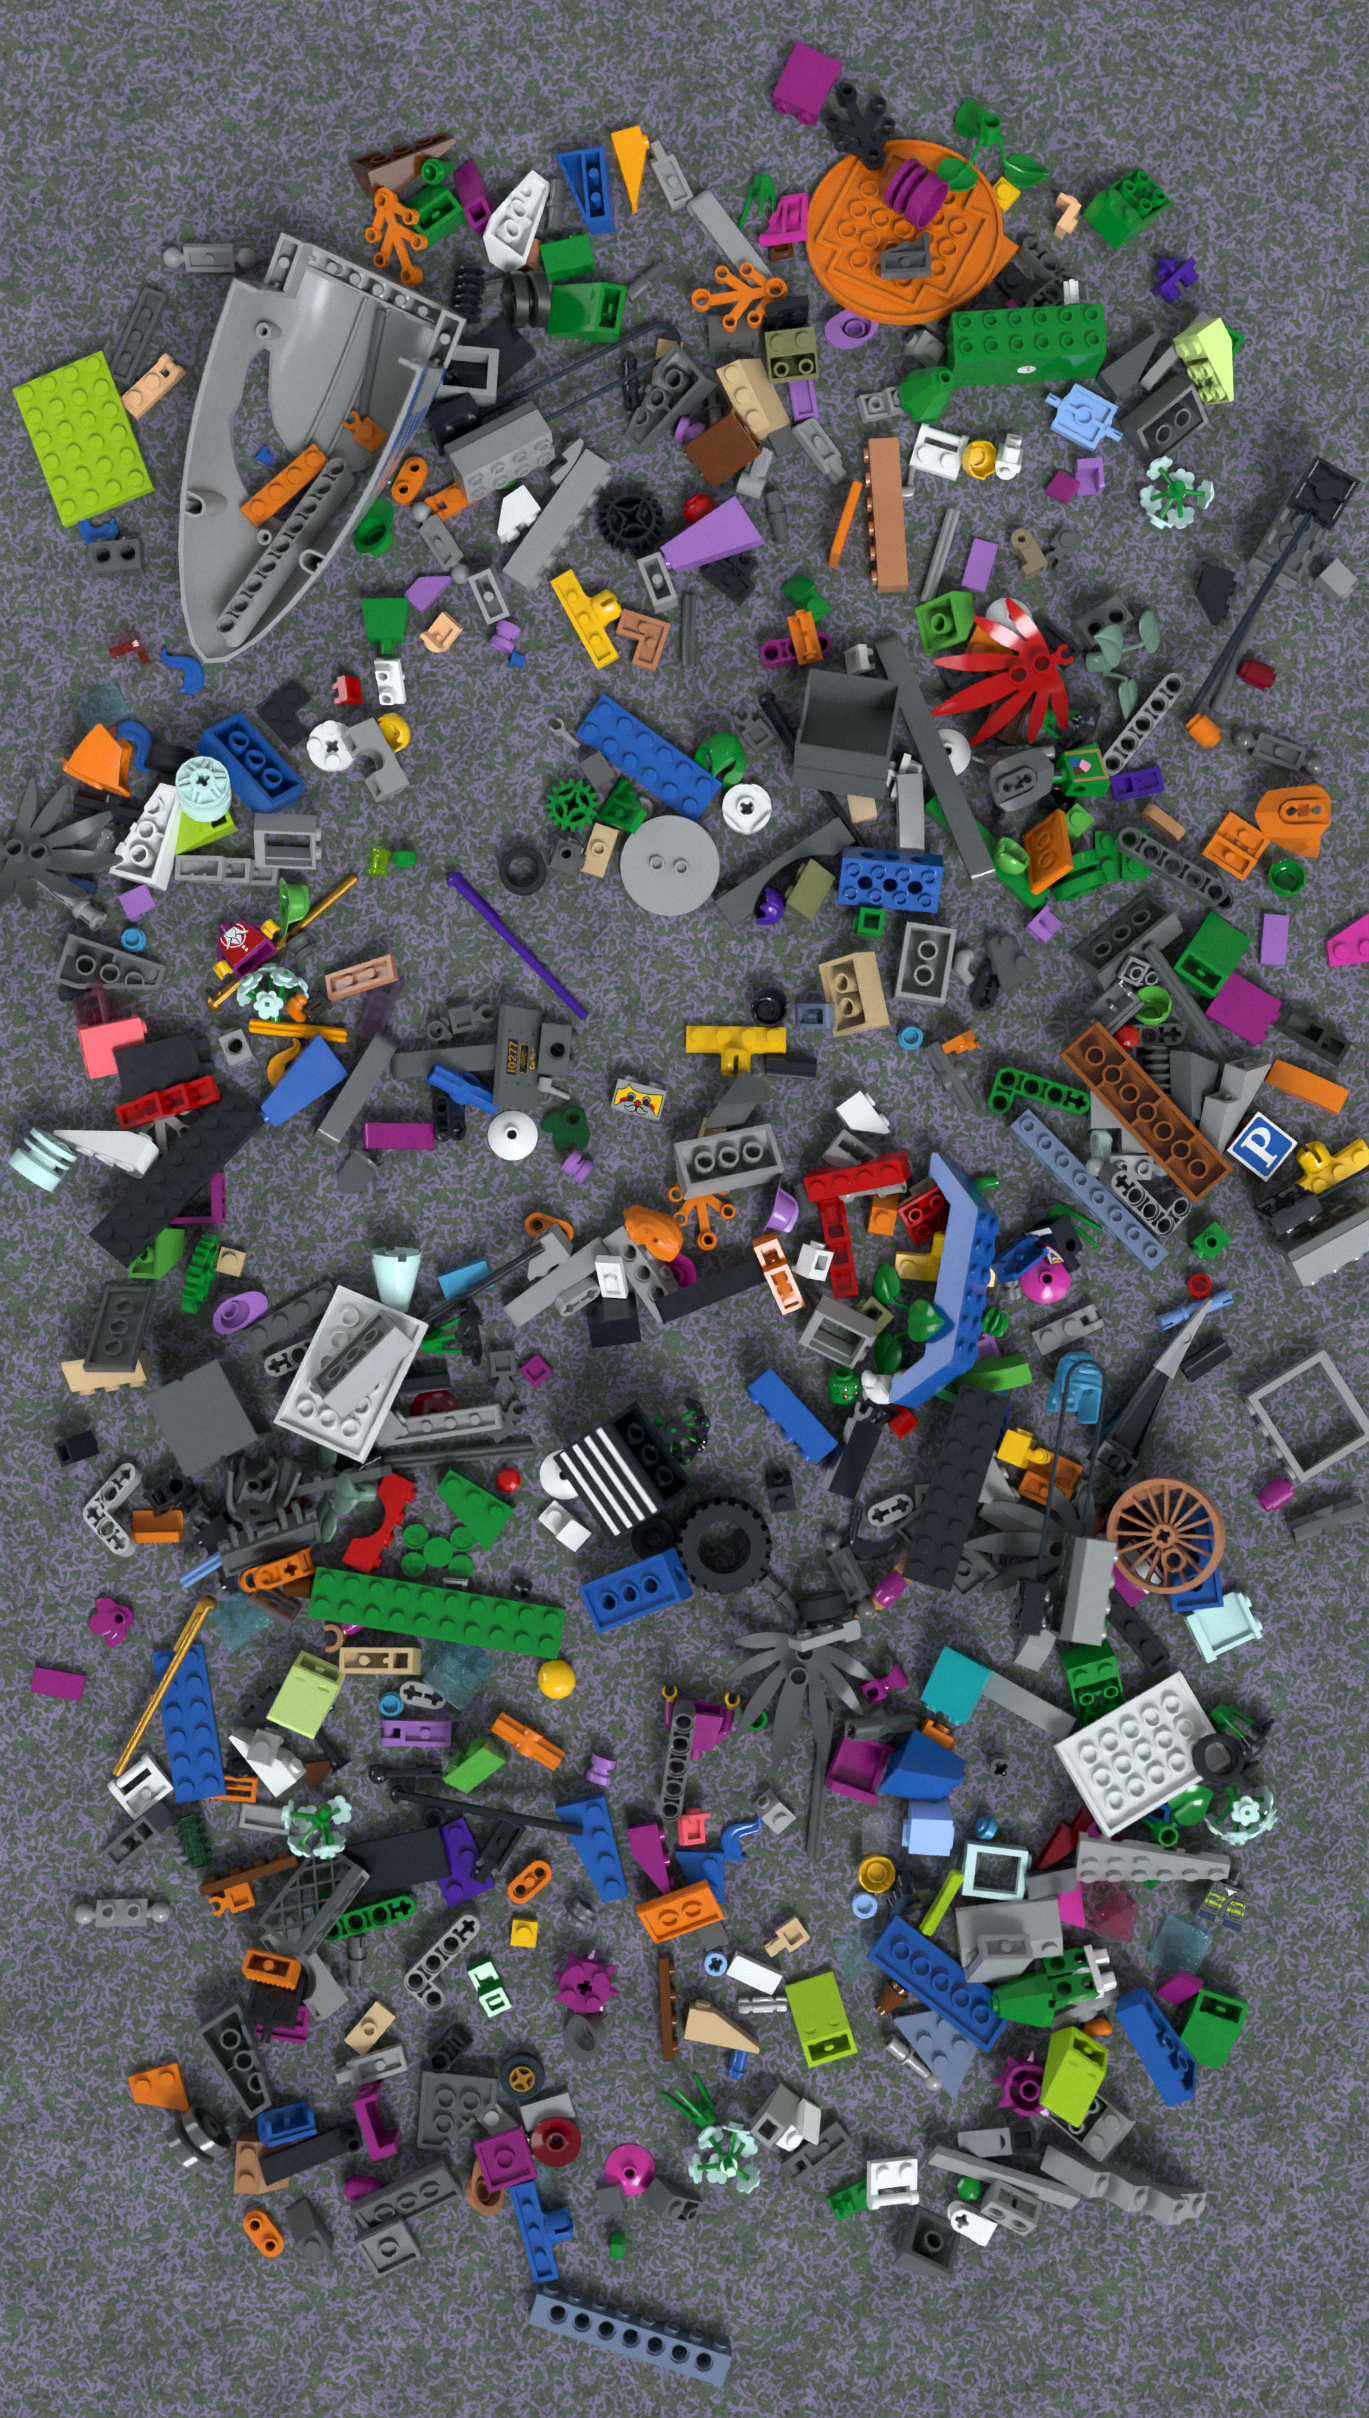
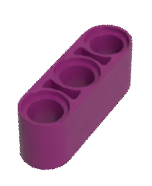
M816 632L819 642H823L827 647L821 651L823 659H825L830 653L832 641L828 634ZM792 637L764 643L760 650L761 664L768 669L798 664L797 656L789 652V649L794 646ZM772 650L777 653L778 657L774 660H769L764 654Z
M363 1123L362 1149L400 1148V1150H434L433 1124Z

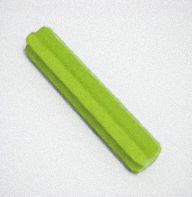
M952 1869L937 1894L938 1896L920 1925V1930L923 1934L931 1936L936 1930L964 1880V1875L960 1870Z

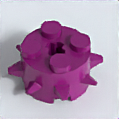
M593 1949L590 1955L583 1954L580 1957H577L571 1951L568 1952V1963L563 1971L552 1972V1976L560 1981V1991L554 1997L555 2002L563 2001L568 2008L573 2010V2016L580 2013L594 2012L599 2015L604 2014L603 2005L608 1996L619 1995V1991L610 1985L611 1975L617 1969L616 1965L605 1966L604 1962L598 1958L596 1949ZM584 1980L589 1981V1985L587 1987L581 1986L584 1983Z
M1032 2051L1030 2056L1013 2058L1009 2055L1006 2057L1008 2064L1004 2067L1001 2077L993 2078V2082L1000 2085L1004 2093L998 2103L999 2107L1011 2106L1019 2114L1020 2121H1024L1026 2116H1037L1039 2112L1047 2117L1049 2115L1048 2109L1039 2103L1046 2066L1037 2059L1035 2051ZM1032 2083V2085L1027 2086V2089H1024V2085Z

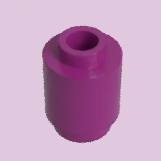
M1277 1477L1259 1490L1260 1494L1256 1496V1499L1263 1509L1269 1513L1271 1510L1276 1511L1294 1498L1293 1491H1295V1488L1287 1478L1282 1480L1280 1477Z
M351 2174L350 2179H345L343 2195H347V2201L354 2202L381 2189V2181H376L374 2177Z

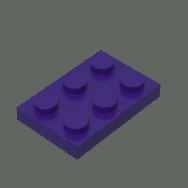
M464 1815L441 1827L452 1875L447 1878L438 1879L437 1882L449 1908L496 1885L492 1875H489L484 1885L472 1879L478 1867L475 1862L478 1859L477 1856L480 1853V1849Z

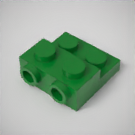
M1123 829L1120 831L1094 832V849H1096L1100 859L1094 870H1104L1108 882L1145 881L1147 875H1151V871L1126 857L1115 848L1114 840ZM1137 829L1147 835V829ZM1129 835L1122 836V841L1125 845H1133V839ZM1145 848V849L1143 850V854H1144V856H1145L1146 858H1147V850H1151V849H1149V848Z

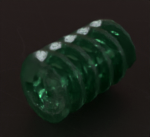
M202 1811L179 1817L171 1824V1827L180 1828L174 1834V1837H182L183 1839L176 1844L177 1847H185V1850L179 1856L188 1857L182 1863V1866H190L191 1869L200 1868L215 1861V1858L207 1857L212 1853V1848L205 1847L210 1842L209 1838L202 1837L207 1833V1829L198 1828L204 1824L203 1818H196Z

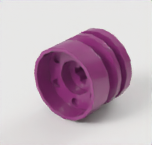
M910 158L892 178L885 192L883 204L889 209H893L897 215L904 213V219L920 230L927 226L940 210L948 194L949 183L936 173L928 175L929 169L925 165H921L915 158Z

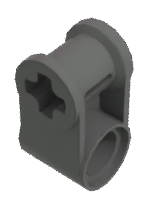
M1215 865L1207 873L1226 885L1227 895L1225 900L1227 906L1223 908L1215 905L1208 906L1211 912L1220 916L1232 908L1235 897L1227 883L1223 870L1219 865ZM1194 876V881H1195V884L1197 885V879H1196V877ZM1215 888L1208 889V894L1212 899L1219 897L1218 891Z

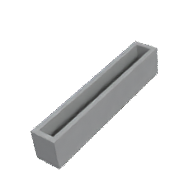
M588 449L583 452L502 570L505 579L528 594L532 588L534 590L538 588L542 582L543 577L541 575L546 568L550 569L557 559L555 556L557 551L567 546L571 538L569 534L573 528L578 529L585 518L583 514L588 507L590 509L593 508L599 496L597 493L602 487L605 489L612 480L613 476L611 475V465Z

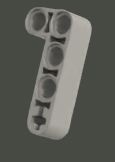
M465 1910L410 1966L405 1975L404 1985L406 1989L430 2011H437L442 2008L447 1997L446 1987L436 1976L480 1930L482 1918L476 1910ZM473 1920L474 1925L468 1926L463 1934L461 1930L464 1928L465 1922ZM455 1937L459 1944L454 1947L449 1946L445 1939ZM436 1955L440 1958L441 1963L433 1965L429 1962L428 1957ZM419 1974L422 1976L423 1981L415 1983L411 1980L410 1975ZM432 1991L438 1992L441 1999L434 2001L430 1999L428 1993Z

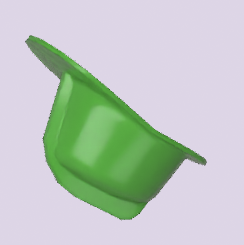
M281 877L279 880V927L281 928L279 935L281 938H284L287 933L288 924L302 920L309 911L310 903L308 888L305 885L287 884L285 878Z

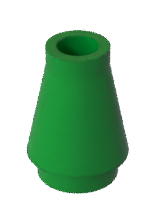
M428 159L421 168V174L427 183L437 185L453 173L454 167L449 160Z

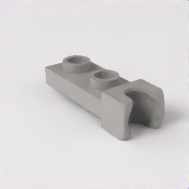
M842 1615L831 1619V1622L819 1624L816 1629L797 1631V1635L788 1637L789 1647L804 1652L838 1640L850 1642L861 1637L860 1624L857 1618L848 1620V1615Z

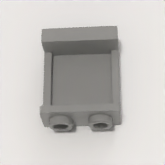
M980 1934L977 1938L980 1954L970 1966L964 1967L966 1982H1009L1018 1978L1033 1960L1029 1934Z

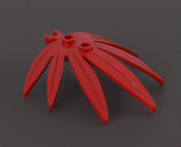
M1010 598L1005 600L1010 617L1018 631L1027 641H1024L1017 634L996 622L979 616H974L973 619L996 642L1019 652L1018 656L996 653H973L948 656L933 661L936 666L958 671L986 672L1007 668L1009 671L982 680L962 690L931 711L932 716H944L971 711L996 702L1016 690L1019 691L985 722L970 742L971 746L985 741L1001 730L1018 714L1034 692H1037L1029 717L1028 743H1032L1043 725L1048 708L1049 694H1051L1052 708L1057 722L1063 730L1067 729L1069 717L1068 698L1063 681L1055 666L1071 664L1074 661L1073 656L1067 659L1061 657V653L1069 649L1067 644L1059 646L1056 653L1050 655L1047 645L1034 622Z

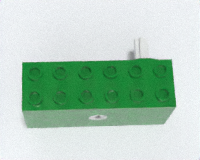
M1069 279V281L1063 282L1065 304L1063 306L952 312L945 336L946 366L954 374V387L1095 379L1107 353L1103 303H1079L1078 281Z

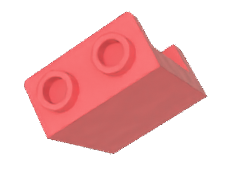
M132 1014L130 1018L93 1026H87L86 1024L76 1026L87 1076L93 1079L118 1073L112 1051L145 1043L144 1034H147L145 1020H140L137 1014Z

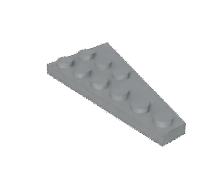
M1079 1831L1075 1868L1077 1881L1092 1883L1094 1881L1119 1882L1121 1880H1134L1136 1882L1160 1880L1166 1882L1178 1879H1185L1186 1881L1211 1879L1218 1881L1228 1879L1230 1859L1229 1856L1201 1851L1195 1855L1187 1854L1185 1849L1177 1847L1174 1851L1164 1850L1163 1845L1129 1839L1114 1842L1105 1835H1100L1099 1839L1090 1838L1087 1832Z

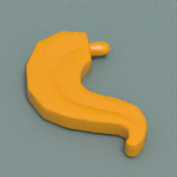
M297 1038L292 1039L294 1041L293 1047L276 1054L269 1061L267 1073L272 1086L276 1084L286 1071V1065L301 1052L302 1046Z

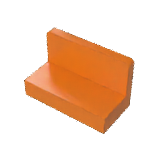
M154 1510L133 1511V1531L130 1533L135 1538L136 1543L181 1542L184 1540V1517L181 1510H171L160 1517H154L152 1514Z

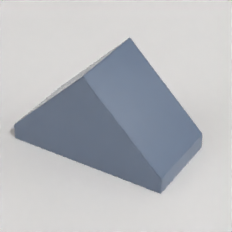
M835 1002L796 1003L797 1028L831 1029L836 1027Z

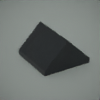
M635 1292L628 1293L626 1299L596 1297L586 1305L592 1348L642 1342Z

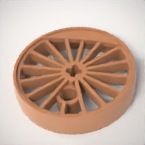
M1155 1477L1135 1484L1115 1503L1107 1524V1539L1115 1542L1119 1550L1118 1560L1115 1563L1119 1571L1136 1586L1154 1593L1176 1594L1200 1585L1215 1571L1225 1548V1525L1219 1508L1204 1490L1180 1478ZM1181 1488L1183 1489L1170 1520V1491ZM1163 1492L1164 1518L1155 1498V1495ZM1189 1492L1199 1502L1175 1523ZM1147 1498L1150 1499L1158 1521L1140 1501ZM1135 1504L1153 1525L1129 1515L1123 1510ZM1203 1504L1210 1517L1178 1528ZM1120 1516L1153 1532L1118 1530ZM1212 1521L1215 1535L1185 1534L1180 1532ZM1164 1531L1170 1532V1537H1168L1167 1539L1161 1538V1534H1163ZM1118 1535L1152 1536L1151 1539L1124 1549H1120ZM1181 1538L1215 1539L1213 1553ZM1152 1542L1155 1543L1131 1566L1123 1556V1553ZM1180 1544L1211 1558L1204 1570ZM1159 1546L1146 1578L1141 1577L1134 1569ZM1172 1552L1177 1553L1181 1558V1564L1178 1567L1170 1563V1554ZM1160 1557L1164 1567V1585L1151 1582ZM1188 1562L1199 1573L1192 1581H1188L1183 1569ZM1178 1571L1183 1584L1171 1586L1169 1584L1170 1572Z

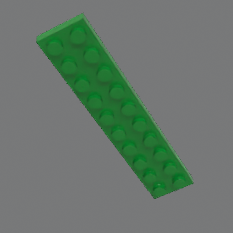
M317 1566L307 1617L557 1660L566 1609Z

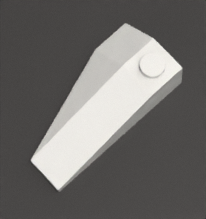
M533 170L526 175L489 217L483 235L489 261L505 273L516 271L526 263L551 188V184Z
M159 784L144 806V812L139 820L132 824L130 833L124 842H120L116 848L115 854L121 855L124 858L123 862L111 867L109 873L141 885L146 884L149 887L166 891L173 868L182 812L175 786Z
M54 1130L53 1135L65 1142L68 1147L89 1157H92L95 1153V1157L105 1162V1164L113 1167L115 1163L120 1168L126 1170V1174L140 1180L158 1162L159 1149L152 1143L153 1139L142 1132H139L138 1135L129 1131Z

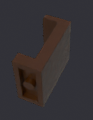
M733 405L725 411L722 418L694 439L690 438L687 440L683 449L688 461L692 464L695 463L699 468L702 479L715 488L759 456L764 445Z

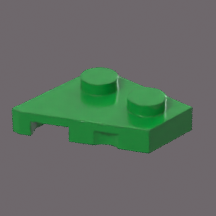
M622 777L598 815V818L604 823L635 835L647 812L631 783Z

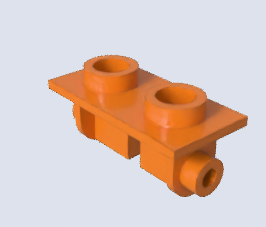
M798 610L795 612V615L787 617L799 666L823 660L811 611Z

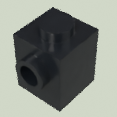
M91 1430L54 1443L62 1467L100 1454L97 1440Z

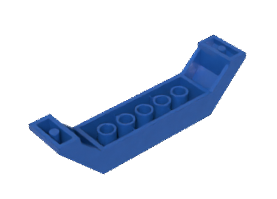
M932 1153L928 1178L937 1183L951 1206L933 1307L944 1318L945 1322L936 1333L927 1339L925 1356L899 1378H892L888 1401L889 1403L914 1409L922 1405L974 1365V1361L978 1356V1336L982 1332V1313L987 1304L986 1289L991 1280L990 1266L991 1261L995 1257V1237L999 1233L1000 1228L999 1217L960 1164L938 1153Z

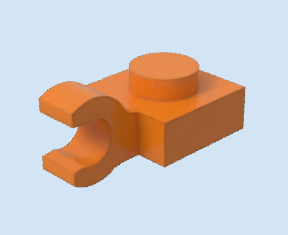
M970 1029L941 1046L946 1054L952 1051L959 1054L965 1050H973L980 1046V1042L974 1041L976 1037L974 1031Z

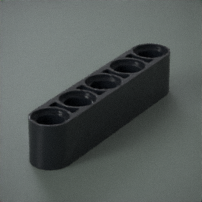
M757 1257L654 1300L663 1324H666L763 1283L767 1279Z

